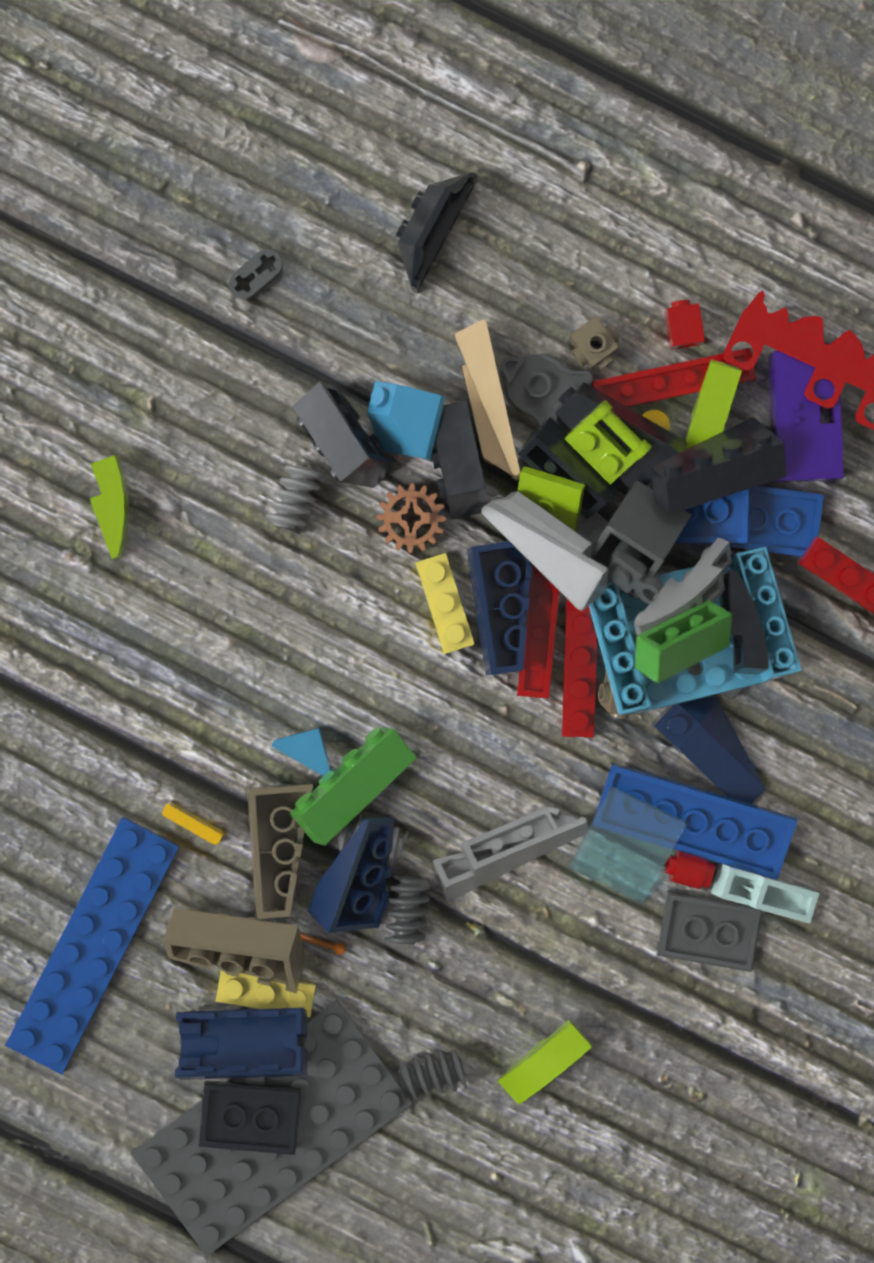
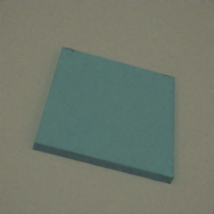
M611 786L568 868L643 904L685 829L687 822Z

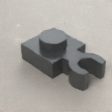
M620 549L606 566L609 581L626 593L634 589L637 591L639 598L649 604L664 585L659 578L644 574L648 567L623 549Z

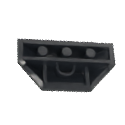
M474 172L430 184L424 193L419 191L411 205V208L415 210L409 221L406 219L402 221L396 237L400 238L398 247L411 291L418 293L478 180V175Z

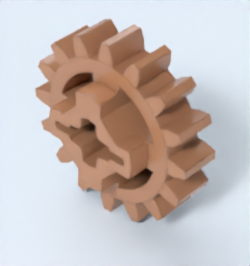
M410 483L409 491H404L402 486L398 485L397 495L394 496L390 492L386 493L390 500L388 504L379 503V506L385 512L384 514L376 515V519L384 521L385 525L378 528L379 532L389 533L385 542L388 544L395 540L397 542L396 550L398 551L403 545H407L408 553H412L416 545L419 546L421 551H425L424 543L429 541L434 545L436 541L433 534H443L444 532L438 527V523L446 521V517L438 515V512L444 508V505L434 504L438 495L434 493L428 497L426 495V486H423L418 492L415 491L414 483ZM406 498V505L400 511L391 512L393 506L399 500ZM418 498L429 505L432 513L423 512L418 507ZM413 503L415 515L420 516L421 519L420 521H415L412 533L410 534L408 523L402 520V516L408 515L410 504ZM390 524H399L405 530V539L399 537L393 531ZM423 525H432L427 534L416 539L417 531Z

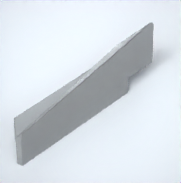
M512 492L507 497H502L501 494H498L488 504L483 506L482 515L578 610L587 608L607 589L608 569L591 559L592 543L523 494Z
M548 806L462 842V853L433 860V865L447 901H452L588 832L587 820L584 817L577 819L562 814L560 809Z

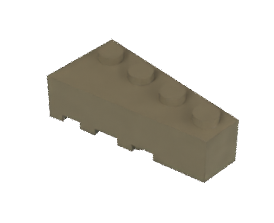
M312 783L247 787L255 914L257 919L290 917L304 837V830L290 813L296 808L295 803L300 797L306 793H312Z
M174 908L163 939L168 958L206 969H210L213 964L226 972L227 975L238 977L242 972L258 977L257 983L270 986L271 981L285 984V991L297 993L306 962L299 926L284 921L277 923L263 921L255 917L241 918L230 916L226 913L213 914L191 908L186 910Z

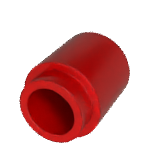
M678 850L674 856H668L665 865V873L669 874V881L695 889H700L701 887L708 888L715 869V865L708 862V859Z

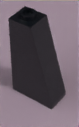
M585 382L576 390L570 386L558 398L561 404L555 414L571 430L606 400L612 406L611 411L641 441L645 439L651 445L649 451L642 458L637 460L619 476L630 489L636 480L646 486L653 481L651 467L684 451L687 445L682 438ZM602 419L598 421L628 453L632 450Z

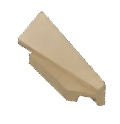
M486 319L455 333L457 344L466 365L462 366V371L483 460L508 473L513 479L519 480L520 468Z

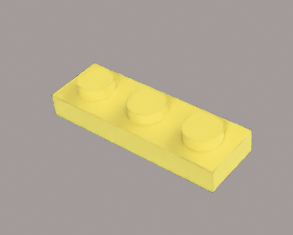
M446 553L415 562L444 654L475 645Z
M222 970L220 971L215 1002L257 1009L304 1008L307 1010V1017H311L316 984L300 981L297 993L285 991V984L271 981L270 986L257 983L258 977L241 972L238 977L227 975Z

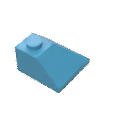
M375 381L367 413L375 434L380 440L381 450L387 453L430 460L446 397L398 384Z

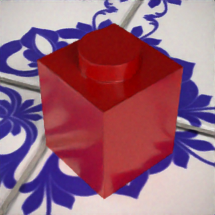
M690 300L672 302L671 308H667L664 312L670 350L701 346L705 342L699 303L691 304Z

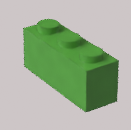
M707 600L637 635L635 669L656 683H660L729 647L732 614L712 601Z

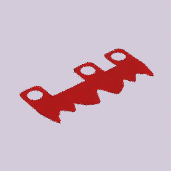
M763 290L760 291L742 312L724 350V360L745 371L752 370L764 345H767L815 368L805 389V397L825 408H832L836 405L846 382L866 391L855 414L856 421L874 430V423L869 422L864 415L866 406L874 403V354L868 359L865 358L862 343L851 330L844 332L835 341L826 345L824 343L822 317H802L792 323H788L787 308L784 307L773 313H768L767 307L764 304L765 294ZM738 342L749 343L753 349L751 359L746 362L737 361L732 355L733 346ZM821 379H827L834 385L833 396L826 400L816 397L813 390L815 383Z

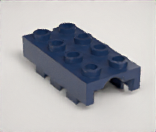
M304 1008L176 1012L181 1039V1054L178 1067L175 1069V1078L307 1076V1049L301 1047V1037H307V1010Z

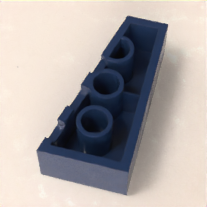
M510 541L472 546L466 550L485 675L523 671L527 611H529L530 601L529 589L533 565Z

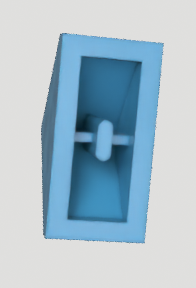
M320 727L278 738L271 745L322 776L332 771Z

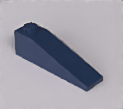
M714 695L668 706L651 723L662 736L727 797L752 804L766 790L719 700Z
M391 817L365 818L317 884L308 912L328 933L379 928L389 901L386 879L390 877L391 871L387 866V857L392 852L394 820Z

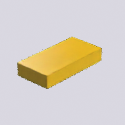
M172 801L168 802L162 811V816L215 846L222 841L226 834L223 830Z

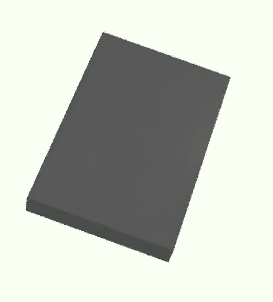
M667 891L656 955L752 972L762 910L748 905Z

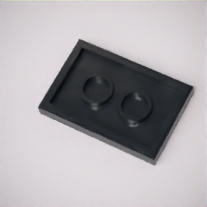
M205 1080L199 1147L295 1155L301 1088Z

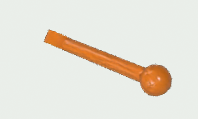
M300 933L302 941L332 949L337 955H342L346 951L345 944L341 942L334 944Z

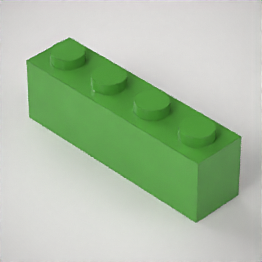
M378 727L372 730L365 737L366 742L358 750L354 749L343 757V764L335 771L326 773L319 780L320 785L312 793H306L295 803L296 808L290 815L313 842L325 846L417 758L394 729Z

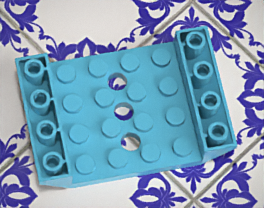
M766 547L736 553L732 556V563L723 573L724 575L730 570L737 571L759 613L767 644L769 669L758 675L733 673V641H730L729 647L699 662L700 672L698 675H693L685 669L660 683H656L635 669L637 635L634 623L637 615L642 610L645 611L649 603L644 602L640 598L636 600L620 590L614 583L607 582V589L589 605L619 715L637 714L759 685L802 671ZM694 567L654 577L659 578L664 583V587L670 578L682 582L686 572ZM720 596L714 602L718 606H720Z

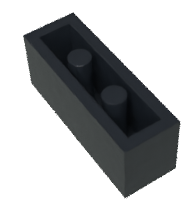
M549 417L529 435L517 454L533 469L584 484L585 489L580 513L588 519L608 503L620 481L616 479L609 484L565 440L568 433Z

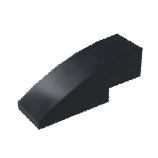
M730 570L723 575L725 590L720 595V607L732 614L730 641H733V673L758 675L769 669L763 625L746 585L737 571Z

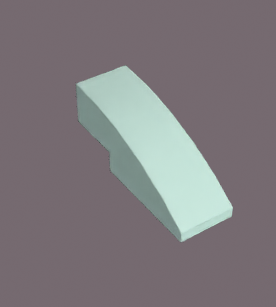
M719 863L711 890L712 894L722 899L806 923H811L819 893L721 863Z

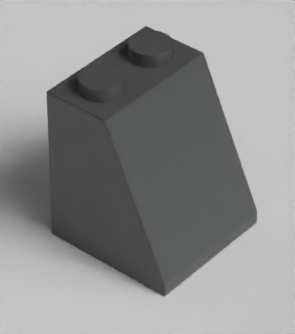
M636 480L592 548L591 559L606 567L617 552L623 549L648 567L644 574L654 576L690 519L691 514L682 510L669 515L654 501V490ZM634 589L626 593L636 600L639 598L637 591Z

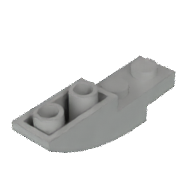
M718 537L711 547H707L703 551L700 561L696 566L686 572L682 582L673 578L669 579L660 592L654 596L653 601L645 611L642 610L637 615L634 623L636 635L707 600L713 603L725 590L723 573L732 563L728 541Z

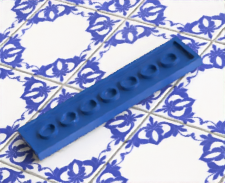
M126 817L121 818L5 1046L61 1075L64 1073L180 845Z

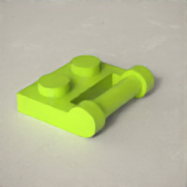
M604 400L567 434L565 440L611 484L632 464L642 458L649 451L651 445L645 439L641 441L611 411L612 406ZM602 419L632 450L628 453L598 423L599 420Z

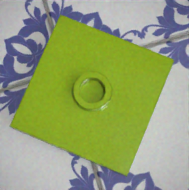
M524 466L520 472L517 492L523 494L577 533L585 485Z

